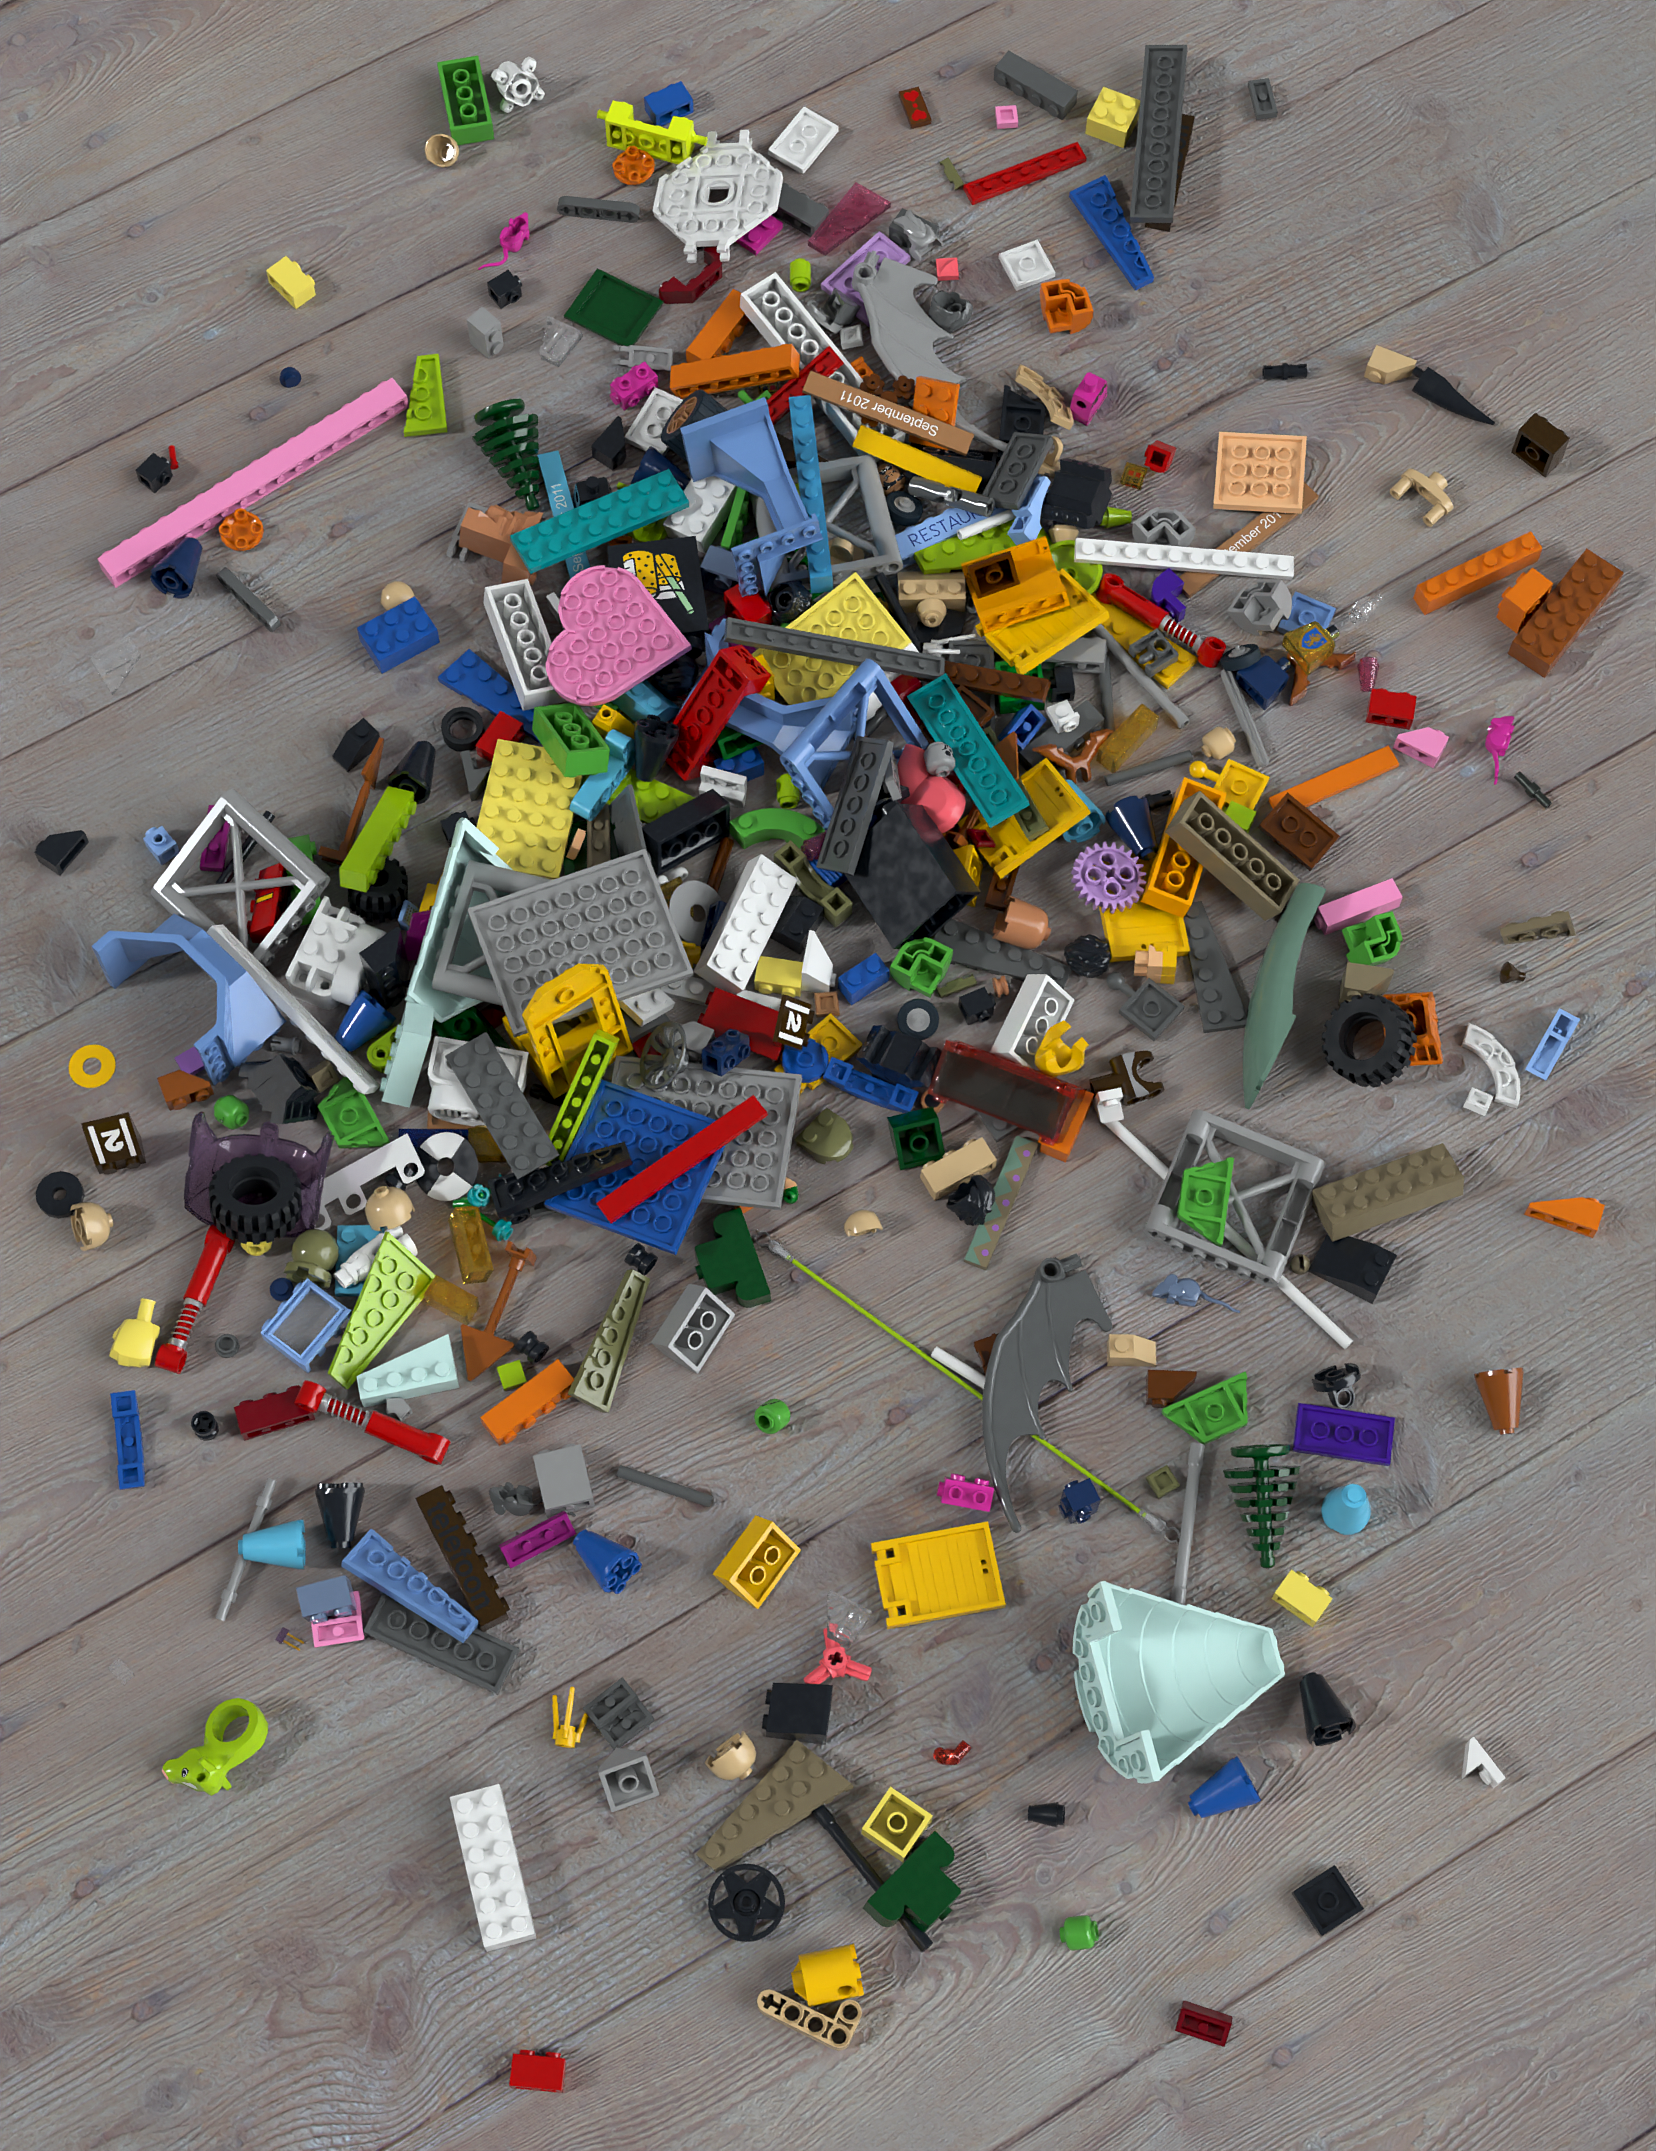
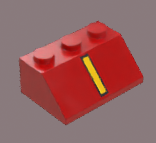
M278 863L262 869L259 872V878L255 880L287 877L286 868ZM290 886L254 890L256 892L255 900L252 899L250 904V912L253 913L252 919L247 922V934H250L252 943L261 944L284 914Z

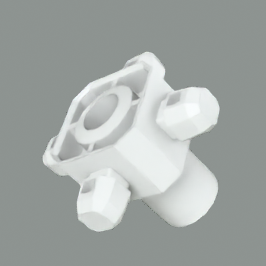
M528 56L522 62V66L510 61L503 62L491 74L493 80L497 82L499 92L504 97L500 103L502 111L509 113L514 108V103L524 107L529 105L532 99L537 101L543 99L545 93L539 87L538 79L532 73L537 63L535 59Z

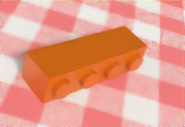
M732 289L686 349L687 363L700 361L701 359L717 358L725 352L728 353L735 338L742 335L745 325L748 321H751L740 308L741 292Z
M557 1359L480 1417L482 1425L499 1446L504 1442L505 1444L510 1443L517 1437L516 1433L523 1428L528 1429L533 1426L537 1421L536 1418L543 1413L545 1415L550 1413L556 1407L555 1404L560 1400H567L571 1397L568 1395L574 1378Z

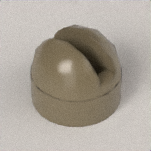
M1303 1254L1294 1256L1290 1262L1292 1272L1298 1275L1305 1274L1310 1267L1308 1257ZM1299 1259L1303 1261V1268H1300Z

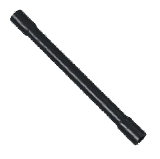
M824 1804L813 1810L812 1815L827 1830L876 1892L884 1884L883 1880L837 1824L834 1816ZM902 1914L898 1920L899 1923L907 1931L908 1936L921 1953H923L933 1944V1941L925 1932H922L911 1920Z

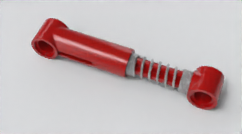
M1111 573L1104 574L1096 591V597L1099 601L1109 605L1114 604L1154 630L1158 628L1159 631L1167 632L1168 636L1172 635L1173 639L1177 638L1178 642L1182 641L1183 645L1187 644L1188 648H1192V651L1197 653V659L1202 665L1209 668L1217 667L1226 649V644L1221 639L1195 635V632L1192 633L1190 628L1187 630L1185 625L1181 626L1180 622L1176 623L1175 619L1172 620L1169 612L1125 586L1124 581L1119 576Z
M212 1224L207 1231L204 1242L205 1246L183 1297L185 1302L183 1303L184 1308L181 1309L182 1314L178 1315L177 1326L173 1328L174 1332L171 1333L172 1337L169 1338L168 1343L160 1346L155 1359V1367L180 1374L184 1368L187 1359L185 1349L188 1343L186 1340L190 1338L189 1333L193 1332L191 1328L195 1326L194 1321L197 1320V1314H200L198 1311L202 1310V1307H206L227 1254L231 1252L235 1240L226 1237V1233L222 1234L216 1225Z
M304 1380L294 1402L297 1407L305 1411L317 1413L320 1410V1412L322 1411L325 1414L329 1412L331 1416L336 1415L338 1419L343 1418L344 1422L348 1420L350 1424L355 1423L356 1427L360 1425L365 1430L364 1433L417 1454L421 1459L435 1465L442 1464L451 1443L441 1435L427 1433L375 1410L372 1413L368 1410L364 1412L362 1408L357 1409L355 1405L352 1407L349 1403H343V1400L338 1401L337 1397L333 1399L332 1395L330 1396L326 1393L324 1387L312 1381Z

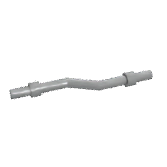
M267 1479L262 1495L257 1498L255 1504L257 1508L247 1533L259 1530L266 1510L270 1509L272 1503L270 1499L277 1483L276 1480ZM243 1554L238 1556L226 1589H223L220 1597L222 1601L215 1618L221 1621H225L231 1603H234L237 1597L236 1590L248 1561L244 1560Z

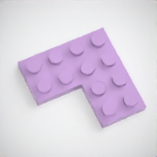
M880 231L821 283V289L827 294L831 295L834 288H836L860 305L861 308L856 317L868 327L870 325L860 293L855 291L851 284L855 266L864 262L868 251H876V254L880 255L875 267L877 272L884 257L904 265L910 261V255Z

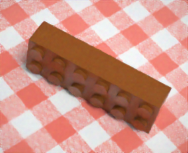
M1586 548L1512 641L1508 654L1545 678L1617 588L1624 572Z

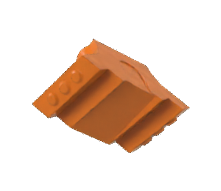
M1433 992L1384 994L1383 997L1409 1015V1020L1414 1024L1415 1030L1412 1032L1417 1035V1042L1413 1043V1047L1416 1048L1414 1056L1410 1055L1409 1060L1411 1064L1409 1066L1442 1064L1443 1056Z

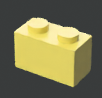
M287 256L266 270L269 283L295 309L316 295L314 289L315 282L308 274L305 275L296 261L292 262Z
M760 956L754 980L755 990L763 994L778 993L791 997H800L803 962Z
M1291 1570L1274 1593L1272 1599L1313 1628L1333 1598L1329 1596V1592L1323 1587H1316L1308 1582L1309 1578L1305 1574Z

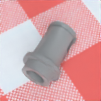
M272 1037L271 1041H274V1043H271L272 1051L291 1052L292 1055L301 1052L302 1040L298 1039V1037Z

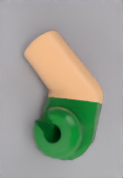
M786 1177L783 1200L788 1204H793L798 1200L799 1196L797 1184Z

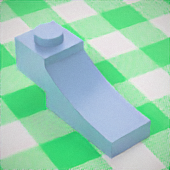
M1047 476L1035 477L1020 509H1012L1016 518L1007 534L1016 545L1037 539L1042 528L1040 525L1041 509L1045 494L1051 483Z
M1559 1008L1525 1070L1547 1080L1580 1019Z

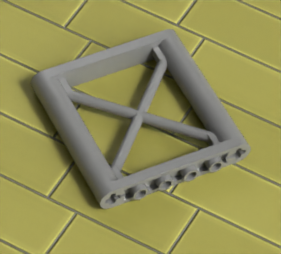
M872 455L840 458L829 462H819L821 484L849 478L853 479L825 515L827 531L849 541L873 556L872 558L831 565L833 585L841 584L855 572L862 580L874 578V576L882 572L884 575L899 572L903 568V563L875 458ZM796 467L788 469L794 484H797ZM859 487L875 546L831 523ZM749 492L759 538L776 532L763 499ZM806 546L799 548L789 562L787 556H785L771 585L772 590L780 586L782 582L795 580L802 581V585L807 590H811L809 571L795 572V568L806 555Z
M230 789L220 797L153 886L150 894L171 915L176 914L207 932L212 925L216 924L187 897L235 892L238 940L266 967L272 963L275 958L274 955L279 948H282L288 942V937L292 931L301 925L305 914L315 907V901L328 886L330 877L235 789ZM227 821L231 825L235 882L184 888L180 881ZM241 828L293 876L244 881ZM296 885L301 890L253 953L248 948L245 891Z
M469 860L462 884L457 885L455 891L456 904L451 906L449 911V927H445L443 930L442 949L439 948L436 953L435 962L438 963L432 981V989L502 1006L493 979L469 974L487 964L484 955L464 966L452 964L473 891L485 893L488 899L492 901L499 898L494 890L512 894L553 879Z
M1194 1110L1143 1232L1150 1239L1169 1246L1173 1251L1189 1254L1197 1261L1211 1263L1215 1268L1223 1271L1228 1270L1244 1280L1249 1279L1267 1287H1277L1313 1197L1312 1190L1317 1187L1325 1163L1314 1155L1203 1110ZM1213 1136L1293 1168L1289 1174L1238 1192L1231 1181L1228 1205L1233 1204L1258 1255L1256 1262L1176 1229L1177 1224L1183 1222L1177 1218L1176 1214L1183 1171L1196 1167L1204 1147L1213 1163L1222 1161L1212 1142ZM1292 1183L1265 1250L1242 1200Z

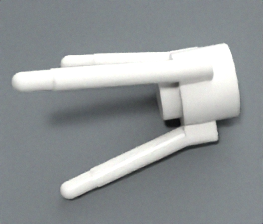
M970 634L941 640H931V643H924L923 653L941 657L943 654H960V650L943 649L941 644L949 643V640L973 639L977 635Z

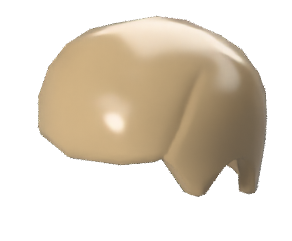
M445 134L432 135L426 141L424 148L427 160L438 167H450L458 159L459 148L457 142Z
M394 581L387 584L382 590L381 605L388 611L414 597V592L406 583Z
M868 1210L854 1212L844 1224V1231L848 1237L860 1236L870 1231L875 1233L876 1229H883L877 1215L873 1211Z

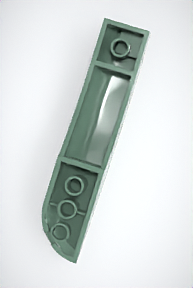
M1300 883L1296 886L1269 940L1254 981L1248 1006L1243 1045V1091L1245 1108L1250 1109L1296 1018V1015L1292 1014L1296 966L1308 926L1326 891L1325 888L1315 884Z

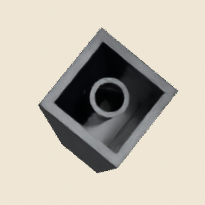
M773 1683L772 1690L767 1689L765 1704L770 1705L769 1714H764L762 1729L766 1730V1737L826 1745L833 1685Z

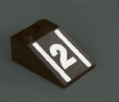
M782 995L773 1036L774 1046L802 1052L803 1047L808 1046L810 1034L806 1033L808 1024L812 1025L815 1011L811 1010V1004L788 995Z
M129 1112L81 1123L99 1174L109 1175L117 1172L119 1169H134L146 1163L141 1136Z

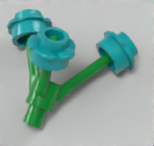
M476 1184L469 1190L467 1197L453 1200L454 1209L468 1211L492 1226V1235L496 1237L498 1242L501 1240L506 1241L513 1232V1228H511L512 1222L500 1219L496 1223L478 1211L480 1206L485 1207L488 1205L491 1194L490 1189L484 1188L481 1184Z

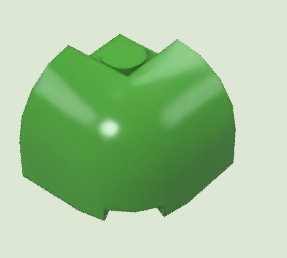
M1393 911L1375 915L1365 923L1349 926L1342 930L1350 950L1346 957L1351 963L1370 966L1383 964L1397 955L1400 943L1403 941Z
M927 937L906 942L890 966L891 977L908 991L913 989L931 998L938 984L942 982L952 961L953 949Z

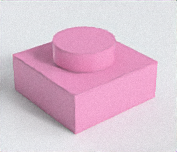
M1016 105L995 107L997 129L1018 128Z

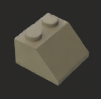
M1347 962L1341 979L1338 1006L1344 1000L1352 1001L1351 997L1355 995H1360L1361 997L1364 994L1381 996L1387 992L1394 969Z

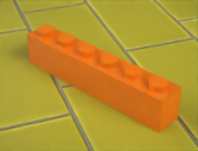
M782 344L776 347L761 348L760 350L749 352L743 351L733 355H722L717 358L681 363L671 366L670 389L676 397L684 399L696 390H704L706 393L712 394L799 378L800 355L793 344Z
M1530 531L1418 584L1413 599L1424 615L1429 614L1538 562L1543 548Z

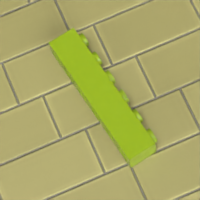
M387 787L340 867V887L367 892L371 884L376 882L377 873L379 870H383L385 859L392 854L393 845L395 842H399L402 830L407 828L410 816L415 814L417 803L414 802V792Z
M600 1029L594 1033L548 1135L559 1156L545 1165L551 1166L552 1162L557 1160L564 1162L620 1038Z

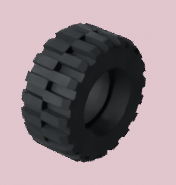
M1364 994L1363 997L1360 995L1352 996V1001L1344 1000L1341 1002V1008L1338 1010L1334 1009L1330 1013L1333 1015L1331 1020H1326L1324 1026L1327 1030L1322 1032L1321 1039L1325 1042L1322 1045V1051L1327 1055L1325 1059L1337 1074L1353 1084L1356 1083L1362 1087L1370 1085L1373 1088L1380 1087L1381 1082L1387 1085L1393 1081L1392 1077L1396 1076L1399 1078L1403 1074L1401 1070L1404 1066L1408 1068L1411 1064L1409 1060L1410 1055H1415L1416 1048L1413 1047V1043L1417 1042V1035L1412 1032L1415 1030L1414 1024L1409 1020V1015L1385 997L1380 995L1374 996L1373 994ZM1371 1022H1382L1385 1027L1383 1046L1371 1058L1357 1060L1353 1053V1042L1356 1034L1363 1026Z
M258 1153V1156L245 1154L242 1158L235 1157L231 1159L229 1164L226 1162L220 1167V1171L217 1170L214 1173L209 1184V1204L213 1224L217 1226V1229L222 1234L226 1233V1237L232 1240L238 1239L243 1244L253 1242V1245H258L264 1241L266 1243L273 1242L276 1237L282 1238L286 1235V1231L290 1232L296 1226L295 1223L299 1221L301 1216V1183L296 1171L290 1168V1165L282 1160L280 1162L279 1158L275 1156L266 1157L265 1154ZM251 1193H264L274 1197L270 1201L259 1205H248L237 1201L239 1198Z

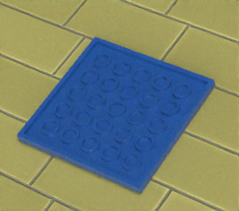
M602 1080L564 1162L572 1160L575 1155L589 1153L596 1149L625 1142L633 1164L545 1201V1207L676 1255L725 1145L612 1224H610L596 1203L716 1120Z

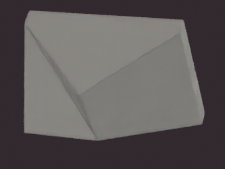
M616 1747L598 1769L611 1812L659 1796L646 1752Z

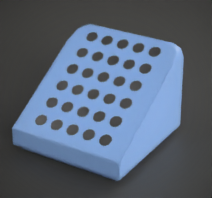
M408 900L403 902L398 918L401 930L405 931L409 930L412 914L419 912V909Z

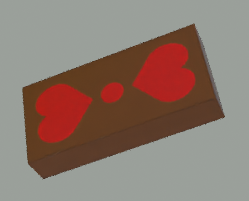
M919 86L899 91V98L911 129L930 125L932 119Z

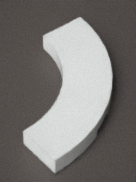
M1468 1023L1461 1046L1476 1053L1490 1068L1496 1089L1494 1102L1517 1109L1521 1088L1520 1078H1518L1512 1056L1506 1048L1504 1049L1495 1040L1492 1034L1476 1025Z

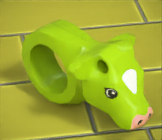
M241 1698L229 1699L219 1704L211 1712L206 1722L204 1745L191 1748L179 1758L169 1759L164 1763L162 1772L166 1780L172 1784H183L195 1791L205 1792L211 1796L218 1793L221 1786L228 1791L232 1786L227 1780V1772L251 1757L265 1742L268 1734V1722L264 1714L255 1704ZM248 1716L249 1724L246 1731L234 1741L223 1742L224 1731L230 1722L238 1717Z

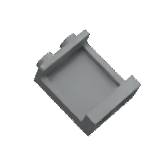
M567 1444L558 1450L552 1451L547 1449L538 1452L537 1455H533L547 1518L553 1517L562 1511L570 1513L595 1506L581 1444Z

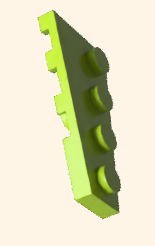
M439 354L417 356L409 409L406 415V426H404L403 432L404 437L448 432Z

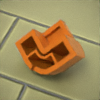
M1070 279L1041 283V310L1050 334L1066 330L1073 334L1086 328L1091 323L1093 308L1085 287L1070 282Z

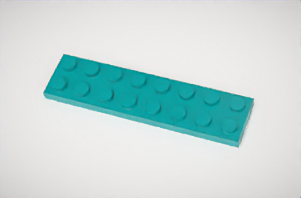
M667 469L510 535V541L529 573L532 574L689 507V500L671 471Z
M946 673L907 696L934 741L943 742L952 748L955 758L953 771L990 828L1030 805L1025 794Z

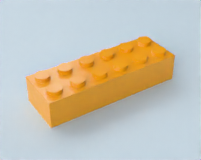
M1186 777L1183 778L1176 790L1158 851L1140 901L1181 918H1184L1192 905L1204 866L1166 834L1165 830L1183 801L1198 791H1201L1221 810L1227 794Z

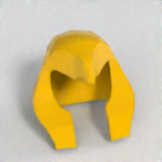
M1064 1020L1047 1030L1035 1054V1065L1040 1073L1047 1078H1055L1077 1071L1084 1065L1085 1050L1089 1044L1083 1037L1073 1044L1071 1049L1063 1043L1060 1037L1071 1028Z

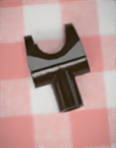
M1130 1052L1112 1058L1109 1061L1112 1073L1089 1079L1090 1089L1094 1093V1098L1098 1092L1121 1088L1123 1105L1130 1106L1161 1094L1165 1090L1162 1082H1147L1142 1080L1137 1074V1071L1143 1065L1153 1061L1152 1052Z

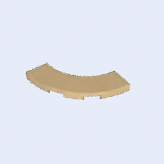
M1020 364L1016 371L1015 381L1031 390L1042 400L1049 411L1051 422L1070 430L1073 426V415L1070 407H1066L1064 404V397L1055 387H1049L1045 384L1042 376Z

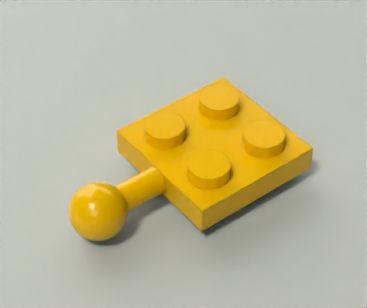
M1228 759L1221 774L1207 769L1206 764L1202 761H1194L1189 767L1192 777L1197 779L1205 777L1216 782L1214 789L1227 793L1223 804L1226 807L1229 806L1231 801H1234L1254 810L1270 779L1269 776L1231 759Z

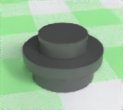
M232 1334L221 1335L215 1342V1350L223 1358L233 1357L239 1351V1341Z

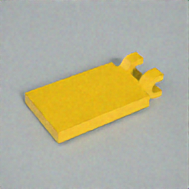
M831 1013L808 1032L810 1034L809 1038L816 1040L815 1042L825 1047L829 1062L831 1057L847 1062L859 1052L863 1045ZM782 1063L773 1069L774 1072L785 1073ZM823 1076L811 1083H801L800 1094L807 1086L813 1091L824 1081Z

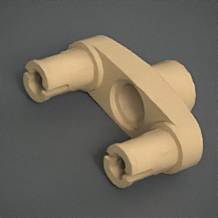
M1407 469L1401 475V479L1390 489V494L1399 500L1410 488H1413L1433 504L1434 507L1423 516L1424 523L1429 527H1432L1443 515H1447L1453 509L1451 500L1443 491L1448 483L1438 472H1433L1427 477L1414 469Z

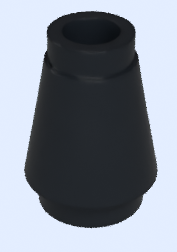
M1059 1802L1029 1805L1028 1821L1056 1828L1058 1825L1064 1826L1065 1805H1059Z

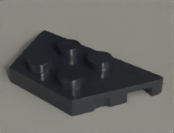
M1004 385L999 440L1009 443L1014 432L1043 435L1046 406L1038 401L1031 400L1030 397L1023 393L1019 395L1011 391L1010 386ZM999 449L997 462L1000 461L1004 451Z

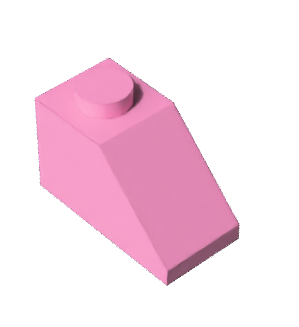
M1427 727L1398 734L1393 748L1434 768L1447 745L1449 737L1440 730Z

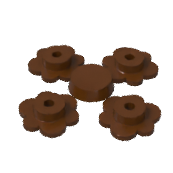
M874 373L870 377H863L860 390L898 404L897 397L909 399L911 395L915 394V381L901 375L897 381L893 382L894 392H883L885 383L883 380H880L878 374ZM859 415L862 424H868L871 428L877 427L878 422Z

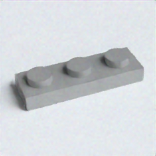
M892 752L882 785L885 793H890L894 801L902 798L897 761Z

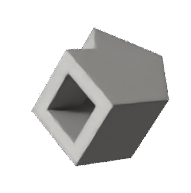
M403 1398L387 1399V1415L389 1417H397L402 1422L413 1413Z

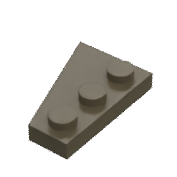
M1556 911L1551 916L1543 918L1533 917L1527 922L1509 923L1504 928H1500L1505 945L1530 942L1535 940L1537 936L1553 939L1557 937L1558 933L1567 932L1568 936H1576L1569 911Z

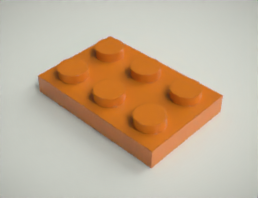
M918 376L916 378L913 411L955 426L960 384ZM909 435V442L948 450L946 448L935 445L923 439Z

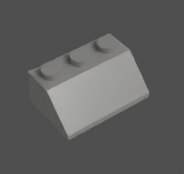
M688 1284L651 1343L668 1358L698 1374L734 1318L735 1313L706 1287Z

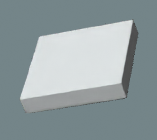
M1038 239L999 253V260L1016 291L1055 277V271Z

